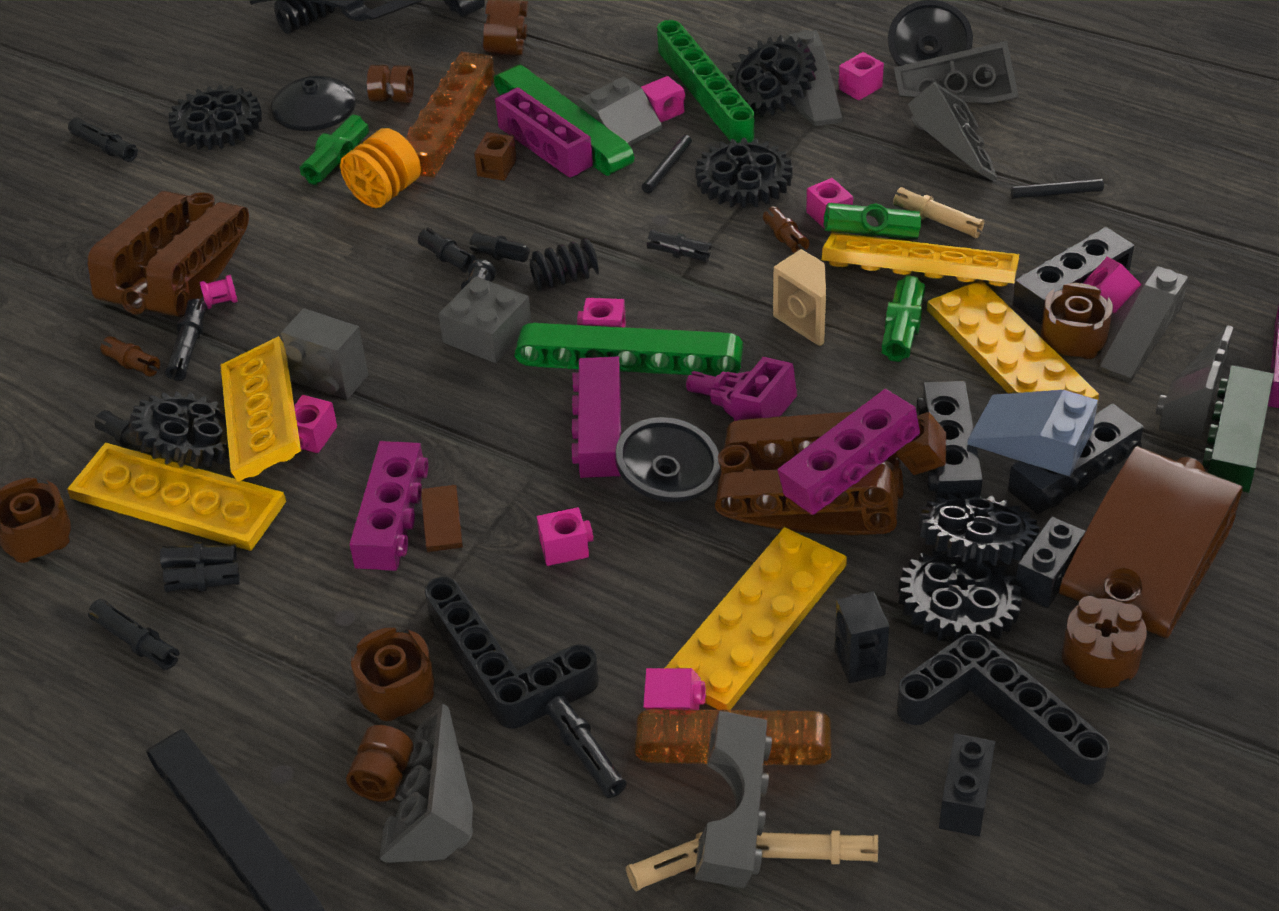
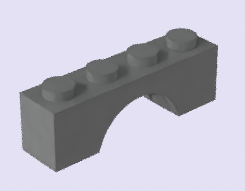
M719 711L712 725L707 766L718 772L731 787L735 798V811L721 820L707 822L698 841L694 878L696 880L744 889L752 874L758 875L762 849L756 848L757 835H762L765 824V811L759 810L760 798L765 797L769 781V774L763 772V763L768 761L772 746V737L766 736L767 720Z

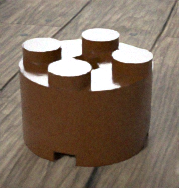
M488 0L485 12L487 20L484 23L483 48L485 52L523 56L524 40L526 41L528 31V24H525V17L528 14V1Z
M1068 283L1063 285L1062 290L1054 292V289L1047 294L1044 304L1041 326L1042 339L1058 354L1082 357L1084 359L1095 358L1098 355V351L1104 347L1108 338L1113 311L1112 301L1109 297L1106 300L1101 296V290L1097 287L1084 283Z
M24 478L13 481L0 489V545L7 554L13 556L15 561L19 563H25L33 558L47 555L54 550L63 549L70 541L71 522L57 486L52 482L47 481L48 484L38 483L37 478Z
M1093 596L1083 597L1079 604L1071 611L1067 620L1062 647V660L1066 668L1068 664L1075 672V678L1084 684L1097 688L1119 686L1120 681L1126 680L1129 677L1130 681L1139 670L1147 636L1141 610L1136 605L1124 604L1113 599L1096 598Z
M382 628L360 640L356 646L357 652L354 658L352 657L351 668L359 699L367 710L376 714L380 720L392 721L399 716H404L418 710L432 700L434 696L432 666L427 644L419 634L408 630V633L397 632L396 628Z

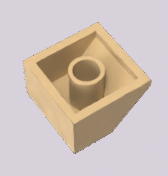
M800 249L774 266L773 316L816 345H823L826 308L825 263Z

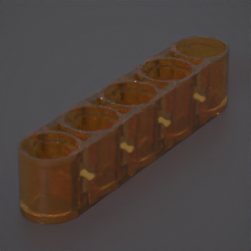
M650 709L641 712L637 716L635 754L640 760L645 762L707 764L710 730L719 711L767 720L766 736L772 737V746L769 759L764 761L763 765H820L827 762L832 755L831 721L826 714L821 712Z

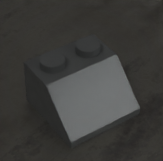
M624 76L579 99L581 109L625 140L630 146L662 129V124L643 89Z

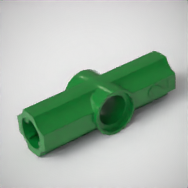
M352 114L332 135L327 133L320 135L316 142L315 152L299 167L301 175L305 177L308 183L317 185L341 163V158L353 150L369 133L368 124L360 116Z
M827 203L823 226L825 231L916 240L919 237L921 228V217L919 211L888 209L877 203L868 206ZM866 216L874 217L878 222V227L869 225L866 221Z
M906 276L897 282L893 302L888 304L885 333L882 341V354L886 355L890 361L901 362L902 359L910 357L914 335L919 333L925 284L921 283L918 277Z

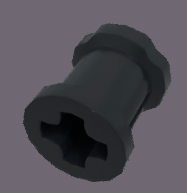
M477 259L472 261L468 267V278L463 280L461 289L475 276L492 282L496 276L495 267L486 260Z

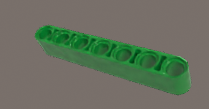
M675 20L660 22L657 25L658 52L729 141L734 139L737 143H741L742 138H746L747 142L751 143L754 140V111L681 23Z
M516 65L494 76V85L500 96L519 87L591 137L593 167L604 175L609 176L633 164L634 153L625 140L523 65Z
M527 323L520 329L515 357L519 363L525 366L579 369V358L619 357L620 371L692 375V371L717 376L722 372L737 374L740 371L744 344L739 336L723 332Z

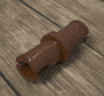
M775 206L768 208L774 214L773 217L767 211L764 212L763 221L774 231V236L777 240L785 243L793 253L800 250L799 244L805 250L808 249L809 239L798 230V225L794 220L787 218Z
M108 336L103 340L111 344L112 347L101 343V353L104 356L117 360L126 369L138 370L149 377L157 373V371L149 368V365L160 369L158 357L143 352L136 344H126L113 336Z

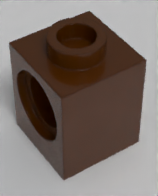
M486 132L474 152L478 177L505 181L517 160L514 136Z
M930 412L917 416L920 434L896 452V455L913 475L946 465V432Z

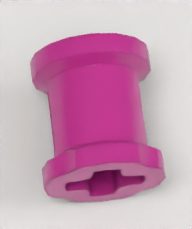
M227 275L224 280L211 283L200 282L207 309H211L214 304L226 301L238 302L231 275Z

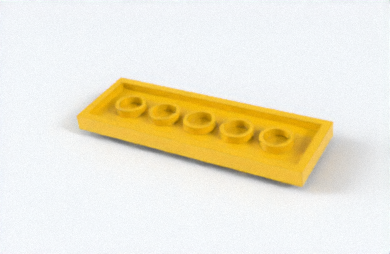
M831 232L823 246L821 260L829 261L830 265L836 267L856 264L861 265L862 269L876 271L881 267L893 269L894 273L903 275L911 274L914 271L923 272L929 278H943L944 275L956 276V279L962 282H975L976 279L989 280L988 283L994 286H1007L1008 283H1015L1020 254Z
M983 280L928 300L927 311L1008 394L1067 390L1093 399H1099V393Z
M279 336L221 364L230 469L237 482L247 477H255L264 469L278 462L288 461L295 454L301 452L287 356L284 343Z
M106 442L67 488L70 499L224 544H235L236 547L248 551L253 550L286 503L284 492L245 481L237 482L234 478L199 468L194 469L188 465H184L182 468L174 461L165 464V459L163 458L153 459L152 455Z
M784 527L665 668H692L699 675L701 681L705 682V703L719 711L729 712L847 565V556Z

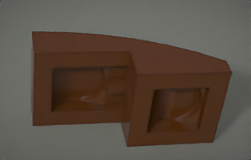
M457 485L421 489L427 552L463 548Z

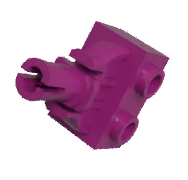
M762 357L751 371L738 374L722 372L717 376L692 371V375H689L686 381V388L689 392L710 396L711 403L723 407L728 415L734 417V421L781 417L797 397L793 363Z

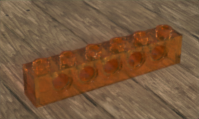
M461 51L455 62L451 63L450 70L446 76L441 79L435 93L431 94L426 107L420 111L415 124L409 128L406 139L414 148L420 160L421 176L435 178L493 84L495 76L493 56Z

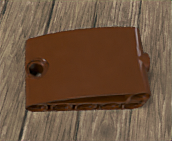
M168 191L160 192L91 248L88 255V269L94 298L121 304L127 311L133 314H141L145 310L183 317L187 302L190 299L200 300L203 297L200 282H215L234 254L249 223L247 207L224 202L215 204L214 196L206 192L194 193L190 196Z
M854 411L733 421L727 427L724 449L718 455L721 475L718 483L715 508L722 516L782 530L786 527L796 532L837 535L890 533L896 528L898 499H902L904 494L903 474L900 467L901 460L895 452L885 462L879 464L862 477L859 482L853 484L830 504L812 515L783 494L777 469Z
M1136 446L1087 528L1063 577L1059 593L1078 602L1083 597L1093 596L1136 605L1142 612V619L1146 625V630L1168 639L1230 533L1238 510L1243 486L1207 473L1203 465L1193 458L1181 457L1173 460Z

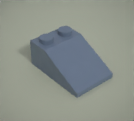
M1067 390L992 395L968 438L967 444L1070 477L1093 431L1098 400Z

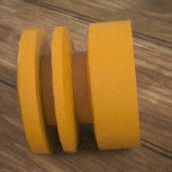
M389 128L379 129L367 138L363 144H359L342 157L340 163L341 174L349 190L363 204L372 208H381L398 195L399 192L416 181L421 172L420 160L414 148L406 138Z

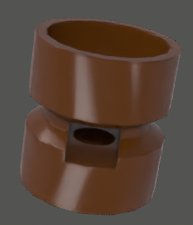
M387 65L369 66L367 93L371 102H387L389 98L393 102L410 103L412 101L414 76L411 66L394 65L392 69H389Z
M373 725L367 728L357 750L358 755L355 756L346 776V782L350 789L359 796L372 801L384 802L393 799L403 777L401 772L406 769L414 749L411 739L402 731L391 726Z

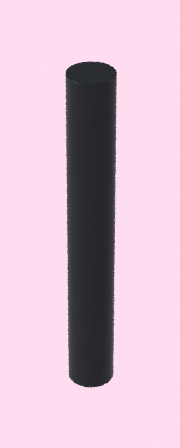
M683 135L642 184V190L645 193L649 194L655 189L692 143L690 136Z
M1103 179L1012 186L1011 197L1014 199L1103 191L1104 183Z

